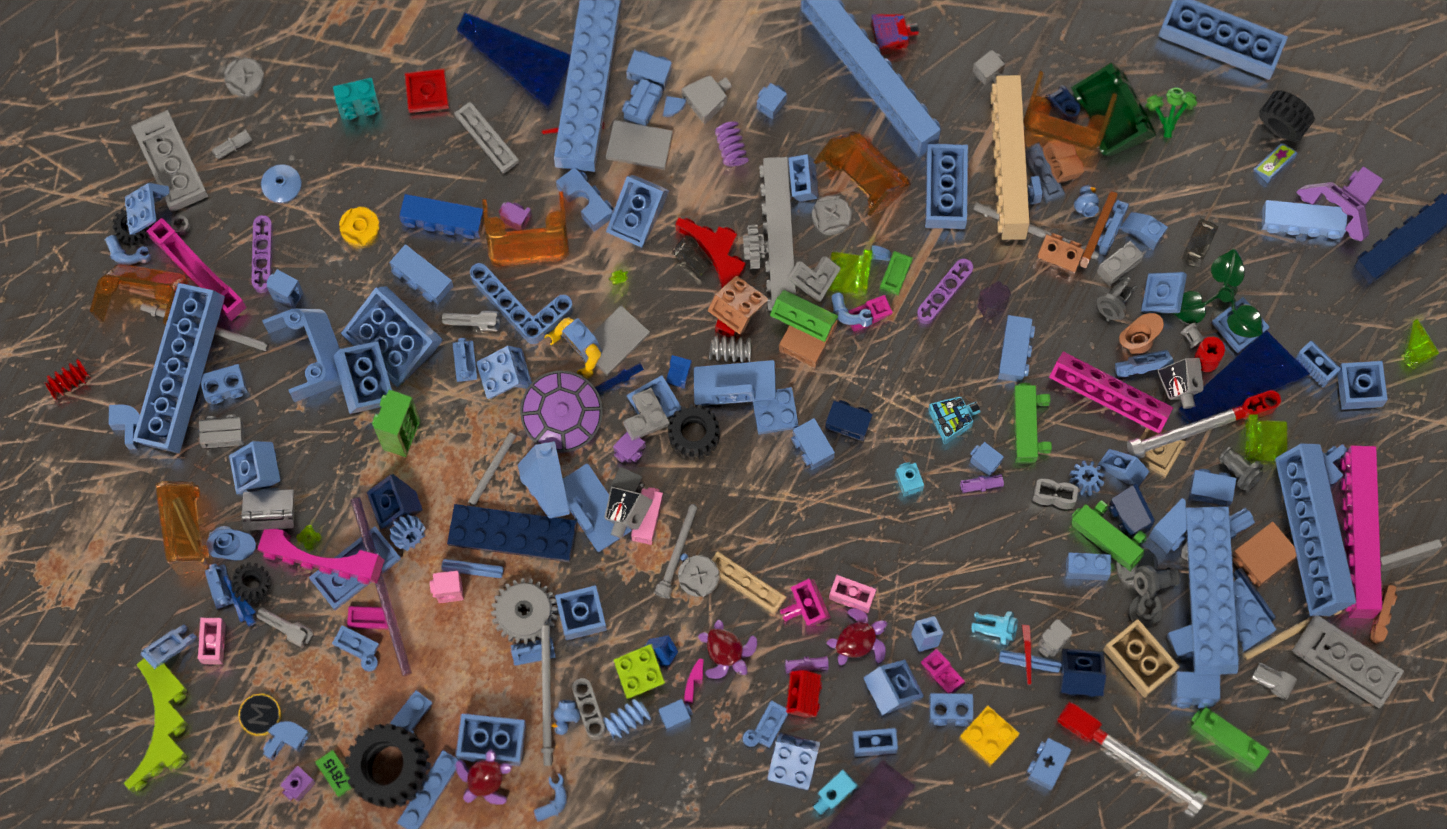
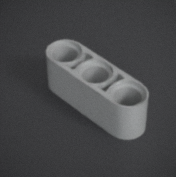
M577 679L573 683V693L586 733L592 740H599L605 735V726L592 686L587 679ZM580 685H586L588 691L584 694H579L577 688ZM586 705H593L595 707L591 714L583 712ZM594 724L601 726V731L597 734L590 732V727Z

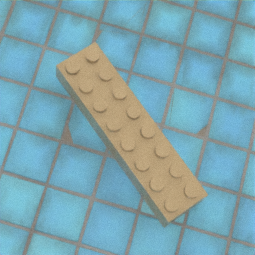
M1021 75L996 76L995 83H992V92H990V104H993L991 122H994L992 140H995L993 158L996 159L994 176L997 177V183L995 184V194L998 196L996 213L999 214L997 231L1001 233L1002 240L1026 239L1029 227Z

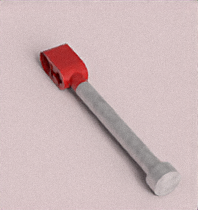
M1266 391L1247 398L1242 406L1141 441L1139 438L1127 441L1128 452L1130 455L1140 459L1145 457V452L1242 418L1252 421L1272 414L1280 405L1281 397L1276 391ZM1265 399L1272 400L1274 405H1268Z
M1068 702L1057 718V721L1081 739L1087 742H1091L1094 739L1189 803L1187 808L1196 814L1207 799L1208 795L1199 790L1195 793L1100 729L1102 723L1077 705Z

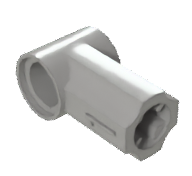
M1261 662L1257 665L1251 678L1284 699L1289 698L1297 682V679L1291 674L1283 671L1278 672Z

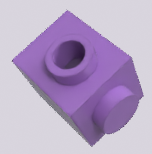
M628 432L613 446L615 458L621 463L625 461L628 465L632 461L637 462L643 454L642 451L646 448L645 442L641 438L632 441Z
M297 766L280 785L284 789L282 793L290 801L294 798L299 802L316 783Z

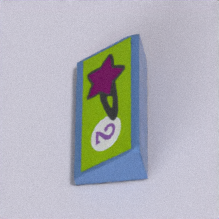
M1281 143L1254 168V171L1265 182L1269 183L1296 158L1298 153Z

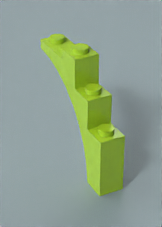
M145 658L136 665L146 678L152 692L155 707V725L152 740L144 759L136 771L124 782V785L132 793L142 790L147 785L146 781L152 776H158L163 771L165 765L171 771L173 769L176 770L185 763L187 758L186 754L172 737L181 735L188 724L172 705L182 702L188 691L164 663L154 669Z

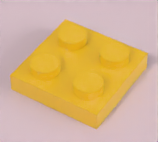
M987 706L959 738L989 765H992L1020 733L992 708Z

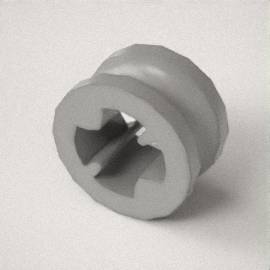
M177 215L172 218L170 225L178 235H185L189 232L190 223L185 216ZM181 221H183L185 226H181L180 229H178L176 224H180Z

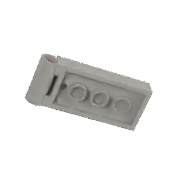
M168 110L131 126L157 184L169 186V194L164 199L171 213L208 197Z
M1313 616L1292 649L1304 661L1377 708L1383 706L1404 672L1320 616Z

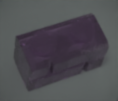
M997 281L990 288L987 287L980 291L977 308L985 320L988 321L995 317L996 314L999 315L1006 311L1009 296L1011 295L1009 288Z

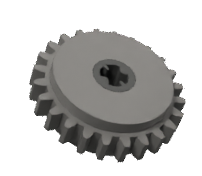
M522 578L520 584L513 580V586L507 583L505 591L503 589L499 590L501 596L494 597L497 603H492V608L496 609V611H492L491 615L497 618L492 621L493 624H499L496 627L497 632L503 630L501 633L503 638L508 635L509 642L516 639L517 645L520 644L521 640L524 641L525 645H528V640H532L535 644L537 637L541 639V625H550V628L555 627L552 620H557V616L553 614L558 612V608L553 607L557 604L556 599L550 600L553 597V593H546L548 590L547 586L540 588L541 583L539 581L534 585L532 579L525 583L524 578ZM523 608H527V615H522Z

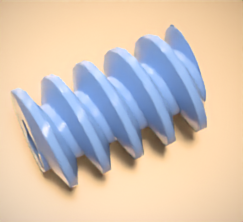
M633 699V707L626 703L624 705L625 711L621 708L617 709L618 716L610 713L611 720L606 717L603 718L604 725L614 740L615 735L623 738L621 731L629 734V726L637 729V721L643 725V717L649 721L651 720L648 711L641 701L638 702Z

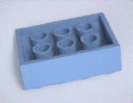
M387 286L376 287L341 332L353 346L378 341L388 378L396 387H400L434 353L443 341L437 333Z

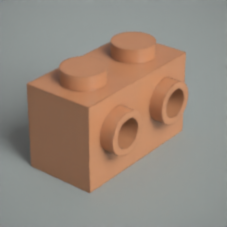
M1052 233L1051 236L1046 235L1037 258L1075 273L1084 253V249L1081 248L1082 244L1072 240L1070 243L1062 241L1063 237Z

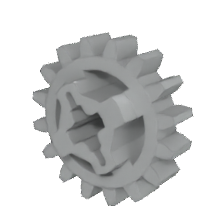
M748 225V235H743L744 259H750V269L760 268V258H765L763 234H758V225Z

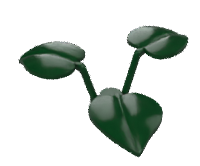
M1233 248L1216 258L1211 266L1213 278L1217 282H1224L1219 292L1205 302H1202V295L1199 292L1186 291L1183 294L1180 313L1173 314L1185 323H1199L1206 315L1204 306L1219 298L1223 302H1231L1233 314L1227 318L1230 330L1241 337H1258L1263 334L1262 318L1259 311L1254 306L1248 304L1239 306L1237 310L1235 308L1236 299L1234 297L1238 292L1237 286L1244 280L1245 269L1239 253Z

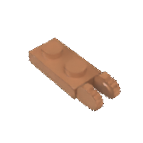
M1388 585L1382 588V610L1373 619L1369 636L1373 644L1383 642L1388 634L1385 626L1390 623L1392 617L1390 609L1397 599V594L1395 593L1396 586Z

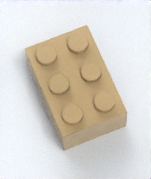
M1138 619L1110 641L1103 649L1144 698L1180 668Z

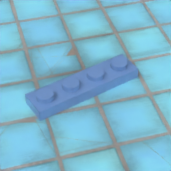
M445 751L441 752L428 773V782L424 781L422 784L425 788L421 793L416 792L417 798L410 801L397 823L405 829L421 828L455 774V765L459 761L457 758Z

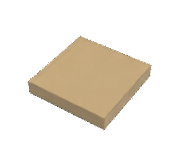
M1146 427L1140 441L1159 434ZM1179 440L1145 452V457L1139 460L1147 468L1166 478L1186 441Z

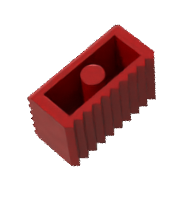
M805 670L791 671L786 713L804 718L817 717L820 709L819 692L822 689L821 675Z

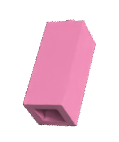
M648 487V489H642L641 494L653 500L639 529L632 531L631 538L632 541L652 545L662 506L663 493L659 489Z

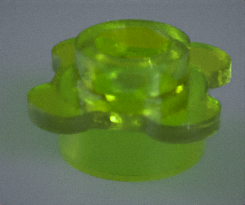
M622 269L611 273L612 277L608 280L612 281L613 286L627 281L628 277L626 274L628 271L624 273Z
M307 525L297 534L296 539L304 544L305 549L310 550L317 541L321 540V534L316 533L311 525Z

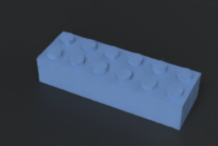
M1173 0L1159 33L1161 38L1269 80L1288 38L1285 35L1195 0Z

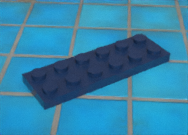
M454 504L447 545L570 562L577 521Z

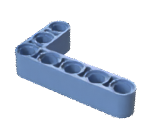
M477 263L470 269L473 284L530 344L539 343L564 318H569L573 313L571 298L567 295H560L533 317L484 264ZM478 272L485 273L482 278L475 277ZM492 286L498 287L496 292L488 291ZM507 300L512 302L511 305L508 307H503L501 305L504 301ZM563 303L569 305L565 310H561L558 307ZM518 315L525 316L522 321L514 320ZM547 316L554 318L550 323L544 322L543 319ZM532 329L538 331V333L534 336H530L528 334V332Z

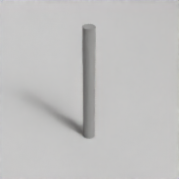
M509 432L468 500L469 504L475 506L515 440V434Z

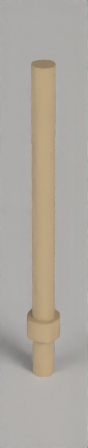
M1342 610L1333 614V616L1340 614ZM1313 616L1243 652L1244 658L1248 660L1305 630ZM1320 616V617L1323 618V619H1326V618L1329 617V616Z

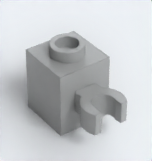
M991 50L974 63L972 72L984 85H987L992 80L995 82L996 76H1004L1001 73L1004 71L1005 61L1000 54H996Z

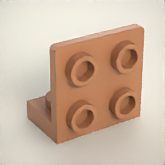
M735 276L715 294L708 312L738 334H741L745 330L750 318L767 303L768 298L740 277Z

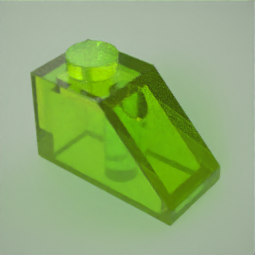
M1418 319L1414 320L1409 327L1403 352L1406 363L1412 366L1414 370L1434 360L1439 354Z

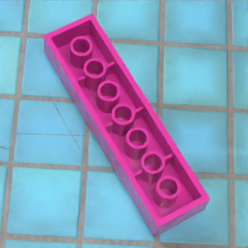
M1351 446L1345 452L1343 458L1340 459V469L1343 470L1344 478H1341V490H1344L1341 508L1345 510V518L1342 519V530H1345L1346 538H1343V546L1346 551V559L1356 603L1345 608V612H1348V618L1374 619L1382 610L1376 446Z

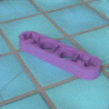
M264 215L256 217L253 222L251 282L254 289L259 293L268 291L266 283L272 274L273 226L269 217ZM262 222H265L266 225H268L264 226L265 235L262 234L260 226H258L261 225ZM260 240H266L268 245L264 249L257 248V243ZM258 260H267L266 267L258 268L256 266ZM259 273L263 274V279L266 282L263 283L262 287H259L257 283L260 282Z
M958 260L919 306L917 318L921 323H931L971 276L973 265L970 260ZM966 265L967 271H963L959 278L957 274L960 271V266L964 267ZM953 279L956 281L957 286L955 288H948L945 282ZM941 294L945 300L942 303H936L933 300V296ZM931 304L933 308L930 311V317L926 316L924 318L922 311L926 312Z

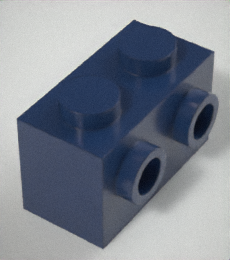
M833 401L825 423V429L864 442L873 414L863 407H858V409L851 407L846 401Z

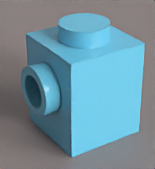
M906 462L899 465L895 475L903 497L923 491L924 483L917 464Z

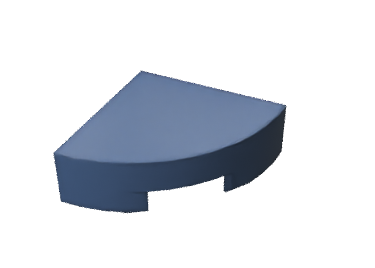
M667 96L663 117H671L683 110L686 105V99Z
M872 245L870 259L889 261L891 260V252L886 248Z

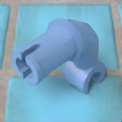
M116 235L108 236L105 239L111 253L110 258L122 265H132L138 262L145 264L151 260L150 254L143 256V254L148 253L147 247L138 248L135 254H126Z
M835 293L832 295L834 308L832 313L838 315V320L846 325L860 324L864 327L872 324L870 310L864 309L858 315H852L845 306L843 294Z
M558 774L560 781L557 785L552 782L551 777L549 778V784L555 790V800H552L550 804L533 810L538 822L554 815L557 817L567 804L564 780L560 774Z

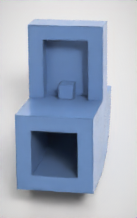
M109 405V426L112 430H125L126 447L128 449H137V442L132 440L140 414L129 405Z
M1343 444L1338 448L1333 446L1326 453L1322 451L1330 488L1343 476L1334 465L1348 451Z
M284 721L277 723L268 731L274 738L267 741L263 748L265 750L263 754L271 761H274L285 744L300 752L311 734L293 722Z

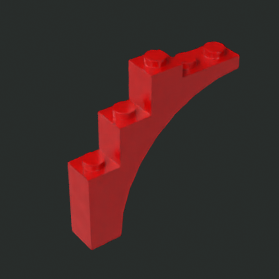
M678 218L675 224L676 231L690 238L705 252L718 273L722 288L735 276L742 278L746 270V263L738 256H730L737 242V234L733 229L719 226L715 233L707 226L701 227L696 225L689 218ZM717 320L715 333L722 336L726 335L729 339L731 336H734L735 339L737 332L721 320Z

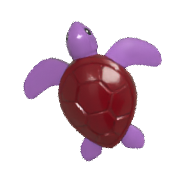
M855 608L849 609L848 615L853 617L857 623L848 625L841 632L838 639H829L827 645L831 648H836V652L840 654L838 656L839 665H844L848 657H862L867 655L872 649L875 652L877 664L881 663L885 658L886 648L884 643L876 639V635H880L885 631L887 622L880 620L869 625L868 616L865 612Z
M717 620L714 625L715 629H711L709 634L701 633L698 635L701 642L707 643L711 659L719 664L717 667L705 671L707 677L712 679L723 678L727 674L729 666H733V669L740 675L747 674V665L741 660V657H750L754 654L757 648L755 636H751L747 644L742 646L740 639L736 635L723 630L724 625L720 620Z
M493 750L487 752L486 760L475 763L470 770L466 767L463 760L457 761L455 765L457 774L468 785L464 793V801L469 803L478 796H483L492 804H504L507 801V797L495 791L502 784V774L509 773L512 766L506 763L499 765L495 761L496 754Z

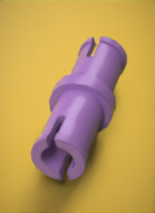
M1002 474L987 477L980 475L975 479L960 481L962 493L978 490L985 492L986 489L1004 486Z
M806 656L803 659L785 660L786 674L798 670L808 672L828 670L829 667L827 656L818 658Z

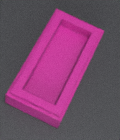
M348 606L347 627L390 629L391 608Z

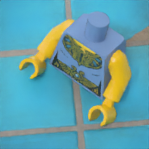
M568 317L564 318L544 338L550 337L552 340L550 345H553L561 339L562 335L585 362L586 367L577 370V374H583L584 378L589 379L593 376L592 370L601 357L602 349L596 337L579 318L575 320Z

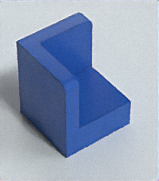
M672 355L670 369L666 378L667 384L685 389L692 368V360Z
M669 635L651 638L644 645L645 647L652 644L659 666L670 665L678 654V650Z

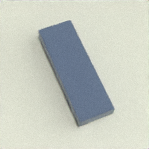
M1037 142L1025 147L1026 164L1032 176H1039L1042 196L1045 202L1048 203L1065 196L1061 184L1055 180L1052 174L1050 164L1045 159L1040 143Z

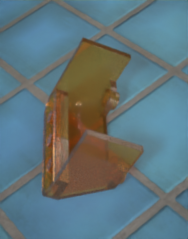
M1040 71L1023 120L1026 130L1090 151L1099 148L1108 129L1117 102V94L1112 95L1106 116L1095 115L1091 117L1087 127L1049 116L1051 104L1046 98L1039 96L1045 79L1044 72Z
M856 131L831 138L813 161L815 164L826 162V166L830 170H843L869 195L867 199L868 205L871 208L867 213L869 216L883 212L911 184L910 180L862 134Z
M563 191L559 192L561 211H553L547 215L545 220L546 228L507 232L503 220L497 217H489L487 200L482 199L488 256L493 265L507 266L563 260L568 256L569 241Z
M119 264L98 280L89 312L99 322L104 323L111 294L117 290L118 286L155 291V299L159 303L167 305L163 324L166 326L178 283L189 285V281L181 273Z
M186 481L156 482L164 550L168 564L177 575L210 569V564L206 560L209 557L208 546L203 545L201 541L196 508L197 498L201 497L199 486L195 485L194 482Z

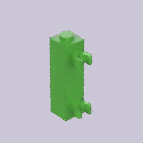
M1020 383L1015 385L1013 391L1015 462H1036L1038 453L1050 454L1052 451V442L1037 443L1036 405L1049 406L1050 394L1036 395V385Z
M1102 500L1096 505L1094 510L1086 504L1082 509L1078 508L1072 515V526L1108 555H1111L1113 559L1128 571H1131L1144 557V550L1141 546L1147 540V535L1139 531L1133 540L1129 539L1101 517L1108 510L1106 508L1108 505Z
M1207 707L1202 712L1198 710L1191 719L1194 722L1191 727L1253 771L1260 767L1270 752Z

